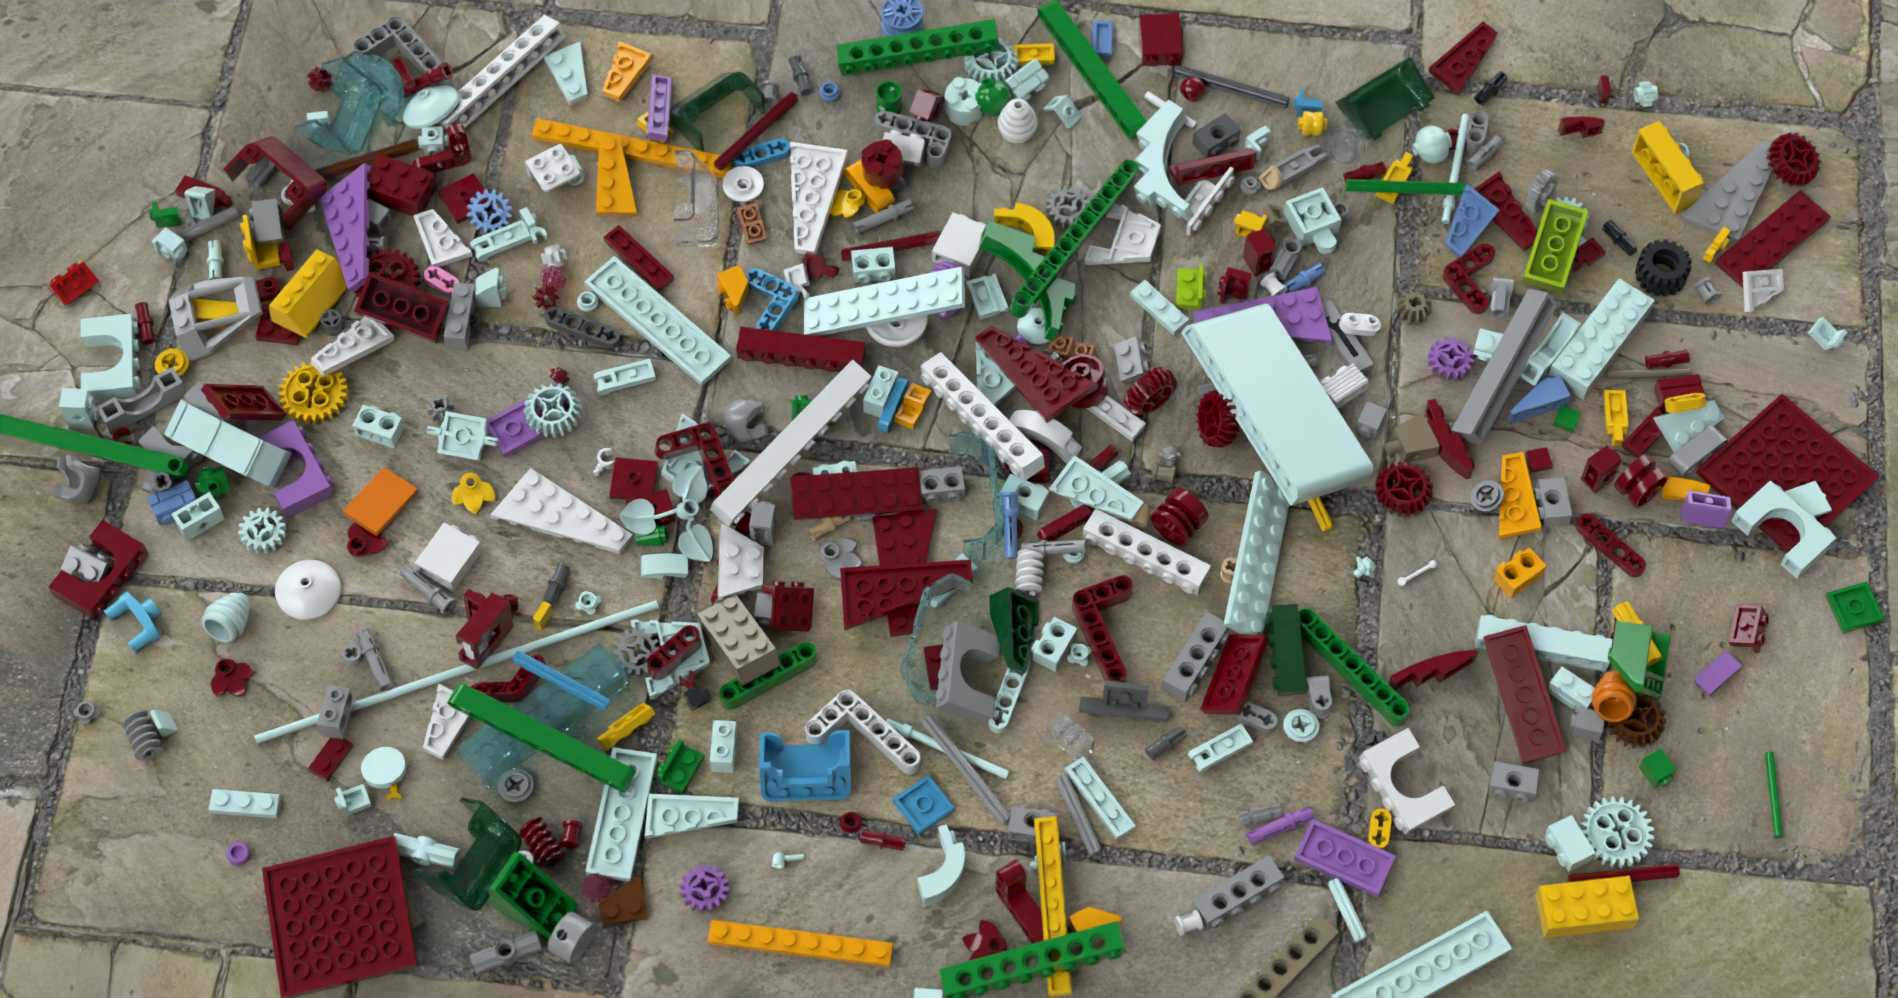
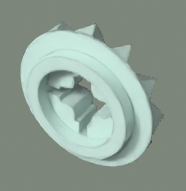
M1293 710L1284 719V731L1288 738L1295 740L1296 743H1306L1314 739L1318 733V719L1308 710ZM1298 720H1300L1302 725H1306L1304 733H1302L1300 728H1294L1297 727Z

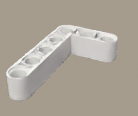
M851 690L840 692L806 724L807 742L810 745H821L828 739L831 732L837 731L848 721L905 774L912 775L920 769V753ZM845 701L852 702L850 706H844L842 703ZM831 715L837 717L835 720L832 721L826 719L828 716ZM865 715L868 719L859 720L858 717ZM813 730H819L821 732L818 735L811 734ZM876 730L884 731L881 735H876L873 732ZM892 744L900 746L898 749L889 748ZM914 759L915 762L913 764H908L905 762V760Z

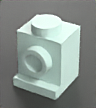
M166 227L151 241L156 253L159 254L161 252L164 257L172 258L176 262L184 258L188 251L184 239Z

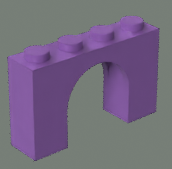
M294 420L258 437L265 442L291 452L290 457L298 458L306 464L304 474L300 479L274 492L286 519L332 497L331 488L334 487L329 475L324 476L322 471L325 469L320 459L315 460L313 455L316 453L312 444L305 442L304 438L307 436L302 426L297 427Z

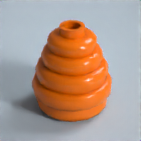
M1617 671L1606 673L1597 683L1591 696L1596 714L1609 722L1626 720L1631 716L1637 703L1636 693Z

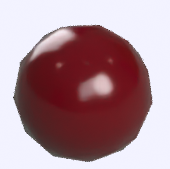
M1187 77L1180 84L1181 94L1190 102L1200 100L1205 93V85L1198 77Z

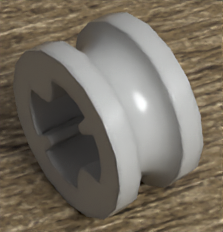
M348 644L342 649V657L347 665L355 666L362 661L363 654L358 645ZM356 651V655H357V656H356V657L351 656V657L349 658L348 653H349V652L354 653V652Z

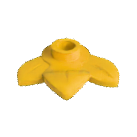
M857 189L850 191L838 190L830 215L839 216L843 214L845 218L855 215L859 207L864 204L865 196Z
M469 472L461 477L460 485L453 490L452 502L454 506L464 503L467 510L476 515L482 506L483 500L495 501V493L489 483L481 481L477 474ZM472 479L475 483L473 486H468L466 484L467 481Z

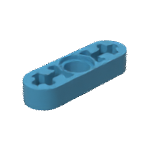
M779 138L748 147L733 160V165L735 168L739 166L755 168L785 159L790 154V144L787 140ZM764 151L767 155L764 158H758L756 153ZM740 158H743V160H745V162H742V163H741V161H740L739 159H740Z
M902 377L896 379L879 419L878 430L889 433L894 423V416L899 410L909 386L908 379Z

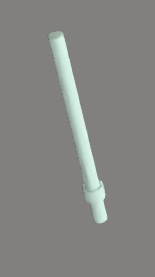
M1462 114L1449 180L1451 183L1458 182L1470 119L1468 114ZM1447 195L1444 198L1442 206L1444 209L1442 223L1444 224L1450 223L1451 214L1456 204L1455 195Z
M889 718L886 720L902 737L907 739L910 737L944 752L934 738L914 730L913 726L906 723L902 725ZM959 749L970 764L1007 779L1010 771Z

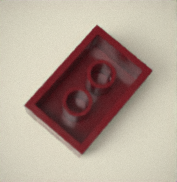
M378 154L370 168V173L367 174V181L370 182V189L367 190V200L370 199L380 205L411 216L424 212L438 187L435 173L382 154Z

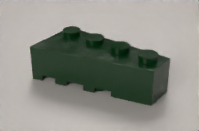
M1298 604L1273 605L1266 612V623L1269 629L1268 643L1272 651L1270 663L1271 669H1274L1275 677L1272 679L1273 690H1277L1278 696L1304 695L1307 689Z

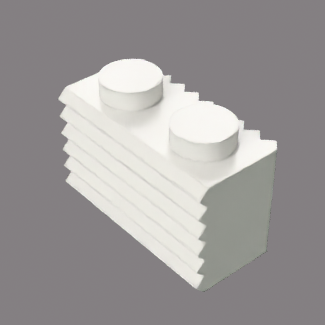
M1351 364L1348 367L1346 365L1338 369L1336 375L1331 378L1327 376L1320 383L1335 407L1339 409L1350 400H1353V398L1365 392L1369 381L1355 364Z

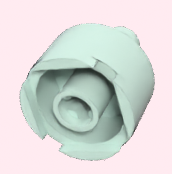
M957 77L947 86L945 90V112L953 123L967 126L976 120L978 122L984 114L980 112L981 106L975 100V94L982 83L969 78Z

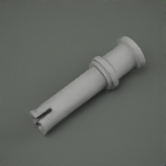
M409 564L401 568L399 574L422 592L431 605H436L443 615H448L454 610L457 600L447 596L444 593V589L435 587Z

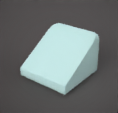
M151 710L150 714L163 738L178 731L169 712Z

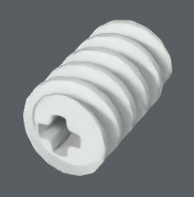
M1029 549L1017 551L1018 564L1016 565L1017 580L1015 581V590L1034 597L1036 593L1042 591L1040 584L1043 583L1041 578L1043 571L1041 569L1044 567V563L1041 561L1044 560V555Z

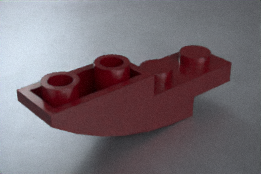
M1436 398L1428 400L1425 413L1428 417L1427 422L1440 445L1438 455L1456 473L1465 479H1470L1475 465L1472 457H1469L1467 454L1465 440L1461 439L1459 432L1452 434L1450 425L1445 423L1443 408L1441 405L1438 406Z

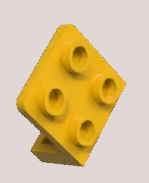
M243 215L244 222H241L240 226L242 234L245 235L243 246L245 252H247L249 262L254 264L256 270L280 266L278 244L259 246L257 241H253L252 225L248 215Z

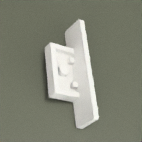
M1230 167L1217 185L1207 180L1199 181L1184 200L1190 205L1193 217L1187 224L1186 234L1188 236H1191L1194 231L1197 232L1203 218L1211 214L1215 202H1220L1224 195V190L1232 186L1235 177H1233L1234 168Z

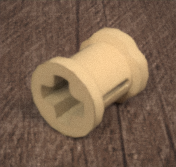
M1230 557L1223 561L1220 578L1226 584H1232L1237 559Z

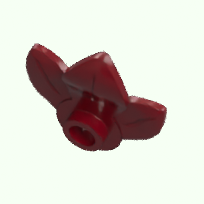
M355 522L348 529L347 534L350 540L347 544V549L354 557H361L366 553H379L388 545V541L381 538L382 532L376 536Z
M228 658L221 659L215 666L216 675L211 680V689L216 697H219L226 691L233 696H243L246 691L244 679L250 678L254 673L246 663H235V661ZM225 668H230L228 672H223Z
M980 920L979 933L969 934L962 938L965 947L973 952L970 956V961L1007 951V943L999 936L998 928L986 920ZM998 945L1000 949L998 951L992 950V946Z

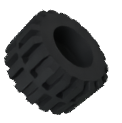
M1664 239L1663 242L1655 240L1654 244L1650 242L1647 244V247L1642 249L1635 274H1637V282H1640L1642 288H1646V292H1654L1655 296L1662 294L1663 297H1667L1669 293L1674 295L1677 291L1680 292L1692 267V260L1688 258L1689 253L1688 251H1683L1684 247L1682 245L1678 246L1676 245L1677 242L1672 241L1670 243L1667 239ZM1655 264H1664L1672 272L1660 271L1655 267Z

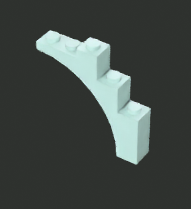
M1168 99L1136 133L1139 140L1138 144L1144 151L1135 159V162L1139 168L1138 173L1143 177L1133 187L1136 199L1140 203H1146L1151 207L1157 203L1160 207L1171 210L1177 218L1189 221L1193 217L1190 205L1174 191L1167 176V158L1171 144L1178 131L1187 121L1184 109Z

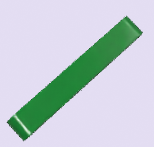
M1307 608L1300 610L1301 637L1391 725H1404L1410 710L1407 702L1314 611ZM1301 620H1308L1310 623L1304 624ZM1316 635H1323L1325 639H1319ZM1332 650H1338L1340 654H1334ZM1347 665H1353L1356 669H1349ZM1369 680L1372 684L1367 685L1364 684L1362 681ZM1383 695L1387 700H1381L1378 696ZM1393 711H1400L1403 715H1396Z

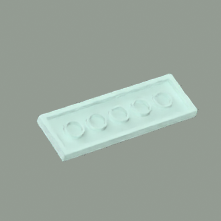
M613 747L611 758L631 767L636 771V774L625 793L605 784L585 873L588 876L629 882L632 879L648 804V796L658 757L655 753Z

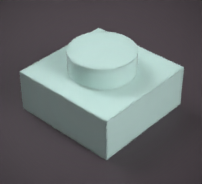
M327 111L307 113L310 131L331 129Z

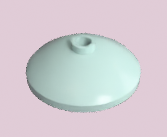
M438 85L421 90L405 108L403 114L405 124L412 129H421L438 123L448 116L458 104L459 94L457 90L447 85Z

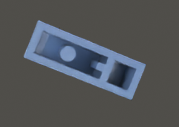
M1561 375L1555 377L1548 376L1540 381L1510 411L1507 420L1508 424L1557 410L1561 405L1566 407L1571 396Z

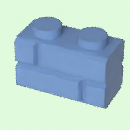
M188 480L147 497L159 526L173 523L172 513L196 500Z

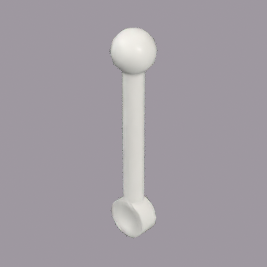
M1432 560L1427 566L1405 578L1400 577L1397 584L1400 587H1404L1407 581L1430 568H1436L1437 562Z

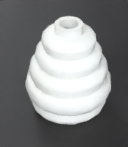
M1023 99L1011 100L1002 109L997 120L998 129L1003 138L1015 144L1024 143L1031 139L1038 126L1034 110Z

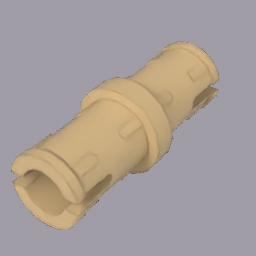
M851 517L823 518V521L808 528L807 532L808 534L812 533L810 538L815 541L828 532H834L835 528L850 521Z

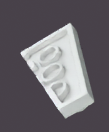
M364 317L361 321L357 320L353 323L351 329L346 333L342 332L337 336V340L333 344L329 343L311 358V364L324 377L394 342V335L383 324Z

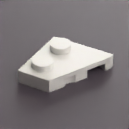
M1783 269L1743 272L1744 312L1754 311L1756 306L1767 302L1773 295H1777L1784 290Z

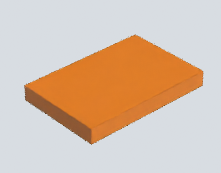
M383 467L343 510V515L378 536L418 493V488Z

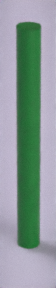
M1770 751L1765 753L1773 834L1774 838H1782L1783 831L1774 752Z

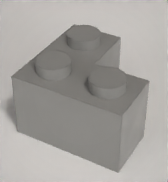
M277 198L252 201V208H249V216L255 228L251 229L253 241H257L259 246L284 243L283 228H285V225L280 219L283 216V209Z

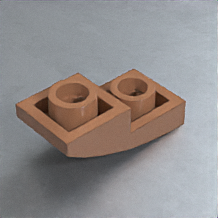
M757 203L737 207L746 244L767 240Z
M1056 335L1053 341H1051L1048 354L1052 355L1055 352L1059 355L1058 358L1066 361L1076 355L1088 354L1094 356L1096 347L1092 344L1075 342L1074 337Z

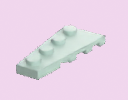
M1075 455L1049 488V491L1129 521H1133L1145 505L1142 500Z
M649 794L645 839L736 823L738 821L739 798Z

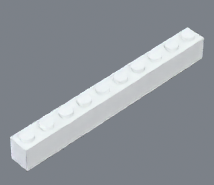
M852 360L712 503L709 510L728 527L733 522L737 524L744 517V510L747 507L752 509L753 502L759 501L757 497L761 493L766 494L773 487L772 482L776 478L780 480L787 472L785 468L789 464L793 466L801 458L799 454L803 450L808 451L814 445L815 441L813 439L817 435L823 436L829 429L827 425L831 421L835 423L843 414L841 410L844 407L849 409L856 401L854 397L858 393L862 395L869 388L868 382L872 376Z

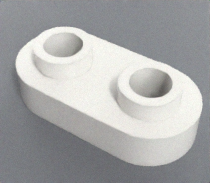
M1345 313L1339 321V327L1343 332L1350 335L1374 336L1381 328V322L1374 315Z

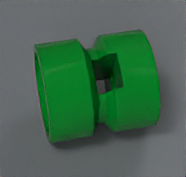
M884 81L877 86V112L889 111L900 114L902 111V90L898 83Z

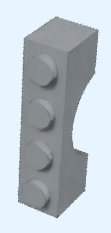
M171 367L154 376L151 385L141 394L129 399L114 397L97 406L96 409L109 433L112 435L118 428L127 427L184 397L186 390L176 371Z

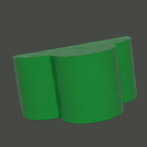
M514 852L488 889L490 895L488 902L493 908L510 920L524 925L530 931H535L538 936L547 941L550 940L559 921L567 913L575 912L579 906L577 902L520 852Z

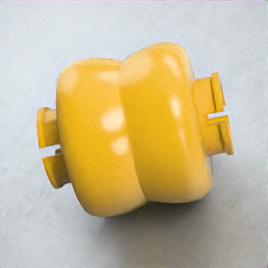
M1304 111L1302 117H1298V130L1301 129L1303 136L1313 135L1319 137L1322 136L1323 130L1327 131V118H1324L1322 112Z

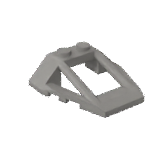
M233 277L200 281L175 291L169 299L176 337L191 363L214 353L218 345L222 342H228L232 339L230 337L240 328L243 330L263 314L256 281L253 277ZM234 289L238 314L197 323L193 299ZM232 324L208 341L207 337L200 332Z

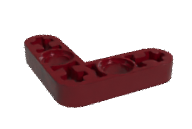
M453 124L446 129L450 146L449 150L417 158L412 162V165L437 173L468 164L472 160L464 126L462 124Z
M1490 244L1477 246L1448 264L1443 272V280L1474 314H1482L1486 311L1488 298L1469 276L1493 261L1495 249ZM1482 252H1483L1484 254L1489 253V256H1487V255L1481 256V254H1482ZM1469 260L1475 266L1468 268L1464 266L1463 262ZM1449 272H1451L1452 274L1456 273V277L1454 275H1449ZM1467 285L1471 291L1468 293L1462 292L1460 287ZM1475 301H1476L1477 303H1480V302H1481V303H1482V306H1480L1479 304H1478V305H1475Z
M542 655L530 656L546 665ZM520 667L511 681L479 682L472 685L471 688L501 703L519 702L528 696L540 677Z

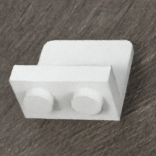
M561 143L525 161L529 178L531 180L535 178L544 192H549L580 175L578 168Z

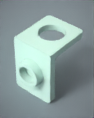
M1068 95L1054 97L1043 108L1044 112L1055 110L1067 128H1071L1082 117Z

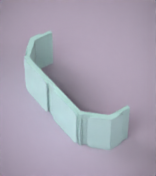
M180 400L164 435L238 473L274 488L292 454L234 427L184 400Z

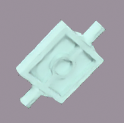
M447 411L440 428L428 426L427 429L429 430H426L427 435L438 436V454L480 461L482 449L485 445L497 447L498 443L496 442H499L498 438L488 437L486 434L488 419Z

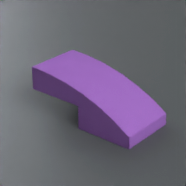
M1726 651L1695 677L1694 681L1711 696L1743 666Z

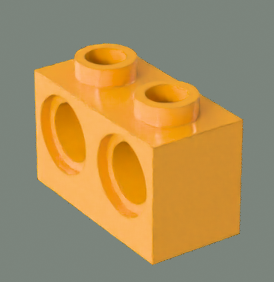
M1529 547L1525 551H1518L1508 563H1501L1495 570L1494 581L1511 599L1542 577L1547 565ZM1523 564H1529L1531 567L1527 568ZM1510 575L1513 576L1515 579H1509L1506 576Z

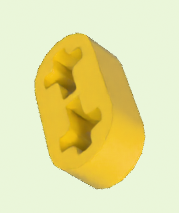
M1692 393L1665 399V409L1668 413L1695 410L1706 406L1705 394Z
M1379 808L1372 813L1368 833V844L1382 850L1387 848L1392 821L1391 814L1386 809ZM1379 816H1383V820H1385L1382 827H1378ZM1377 833L1381 834L1380 839L1382 842L1380 845H1377L1375 841Z

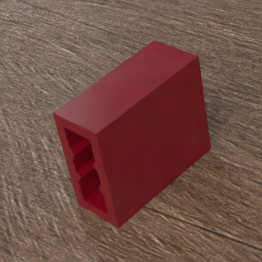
M1179 13L1139 15L1138 28L1142 66L1182 65L1183 48Z

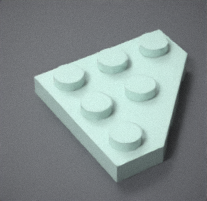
M976 342L977 389L996 407L1016 387Z

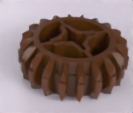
M1636 693L1637 703L1631 716L1623 722L1607 721L1606 728H1611L1610 736L1617 735L1616 742L1624 741V747L1631 743L1633 749L1637 747V744L1643 749L1646 743L1651 746L1654 740L1660 739V734L1665 730L1663 725L1666 724V718H1664L1665 710H1659L1662 706L1661 703H1654L1655 697L1649 699L1645 695ZM1649 716L1652 720L1651 729L1647 727L1648 723L1646 722V719Z

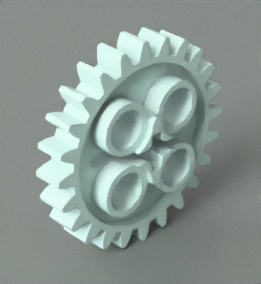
M1612 796L1610 802L1602 798L1601 805L1595 801L1593 808L1588 807L1587 814H1584L1582 817L1584 822H1581L1580 828L1583 829L1582 832L1596 852L1594 860L1600 857L1602 858V865L1609 861L1611 868H1613L1615 863H1618L1620 869H1622L1625 862L1631 867L1633 860L1639 863L1641 857H1646L1648 854L1647 850L1650 851L1652 847L1650 842L1654 840V836L1650 835L1653 833L1654 828L1648 827L1652 819H1645L1647 811L1639 812L1641 805L1632 807V800L1626 804L1623 797L1620 798L1619 802H1616L1614 796ZM1618 816H1624L1628 822L1621 821ZM1597 823H1604L1607 828H1601ZM1627 836L1634 837L1637 842L1629 841ZM1610 842L1614 844L1616 848H1609L1606 845V843Z

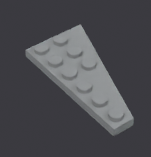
M1763 140L1688 208L1680 216L1679 220L1716 236L1723 227L1731 230L1728 239L1736 244L1770 177L1772 167L1767 166L1770 160L1766 157L1769 154L1767 150L1772 142Z

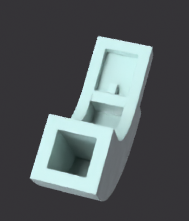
M947 824L938 827V836L946 857L944 864L938 871L917 878L918 889L924 906L937 903L948 897L957 888L963 876L965 863L963 842H956L954 832H949Z

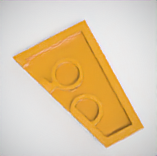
M619 41L617 53L612 60L611 71L608 72L602 91L604 96L621 102L651 63L653 56L651 53Z

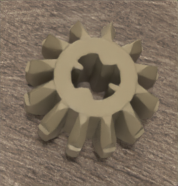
M1410 289L1408 294L1403 292L1401 298L1397 300L1396 312L1400 314L1401 320L1407 319L1408 325L1411 321L1418 325L1420 321L1425 322L1427 316L1431 314L1432 302L1427 300V294L1421 295L1420 289L1417 293Z

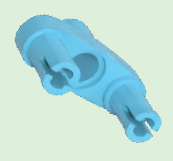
M125 592L119 596V600L103 611L111 621L126 610H131L144 627V631L127 642L136 653L151 641L155 642L160 638L153 619L162 613L150 598L140 604L134 597Z

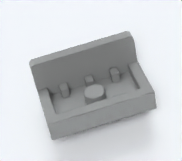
M1137 336L1114 345L1122 383L1127 384L1137 380L1148 371L1153 370L1148 358L1149 347L1146 342H1143Z
M80 543V545H70L61 570L87 583H94L103 580L108 569L114 567L115 562L110 560L111 557L101 552L96 553L92 551L91 546Z

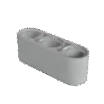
M1711 425L1677 450L1669 458L1668 462L1685 477L1713 456L1728 442V439Z

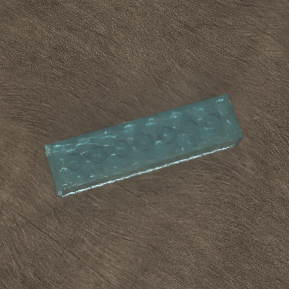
M598 643L560 671V673L609 699L629 685L627 673L601 643ZM547 681L511 708L564 733L597 707ZM488 725L457 747L462 761L486 789L498 782L506 771L517 768L538 752V750Z

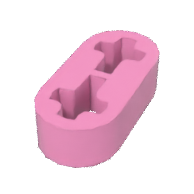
M437 266L428 267L424 272L427 285L444 296H452L453 288L447 289L446 284L452 286L454 283H459L456 277ZM436 274L438 275V279L435 278V277H433L432 279L430 278L431 275H432V276H435Z

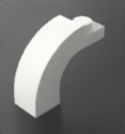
M1018 410L1013 413L1009 420L1027 439L1046 445L1066 464L1069 463L1074 455L1077 456L1082 448L1071 437L1073 432L1055 419L1046 423L1036 411Z

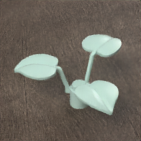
M703 466L687 468L674 478L672 484L673 492L675 495L683 497L682 503L677 508L654 515V507L650 502L645 499H635L620 513V518L625 527L639 535H646L655 530L656 524L654 519L677 513L679 518L688 520L686 525L687 532L682 533L679 537V548L683 555L693 560L711 561L713 545L708 530L700 524L690 528L692 521H694L693 516L699 510L697 503L701 502L707 494V483Z

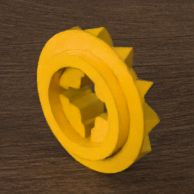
M167 349L156 358L155 369L160 374L169 369L168 364H172L175 361L177 366H173L178 376H184V372L189 369L188 356L182 350Z

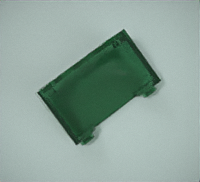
M1409 57L1340 98L1335 103L1339 110L1367 140L1372 139V141H1375L1383 136L1382 131L1417 109L1421 112L1430 107L1429 102L1434 100L1435 97L1414 61Z

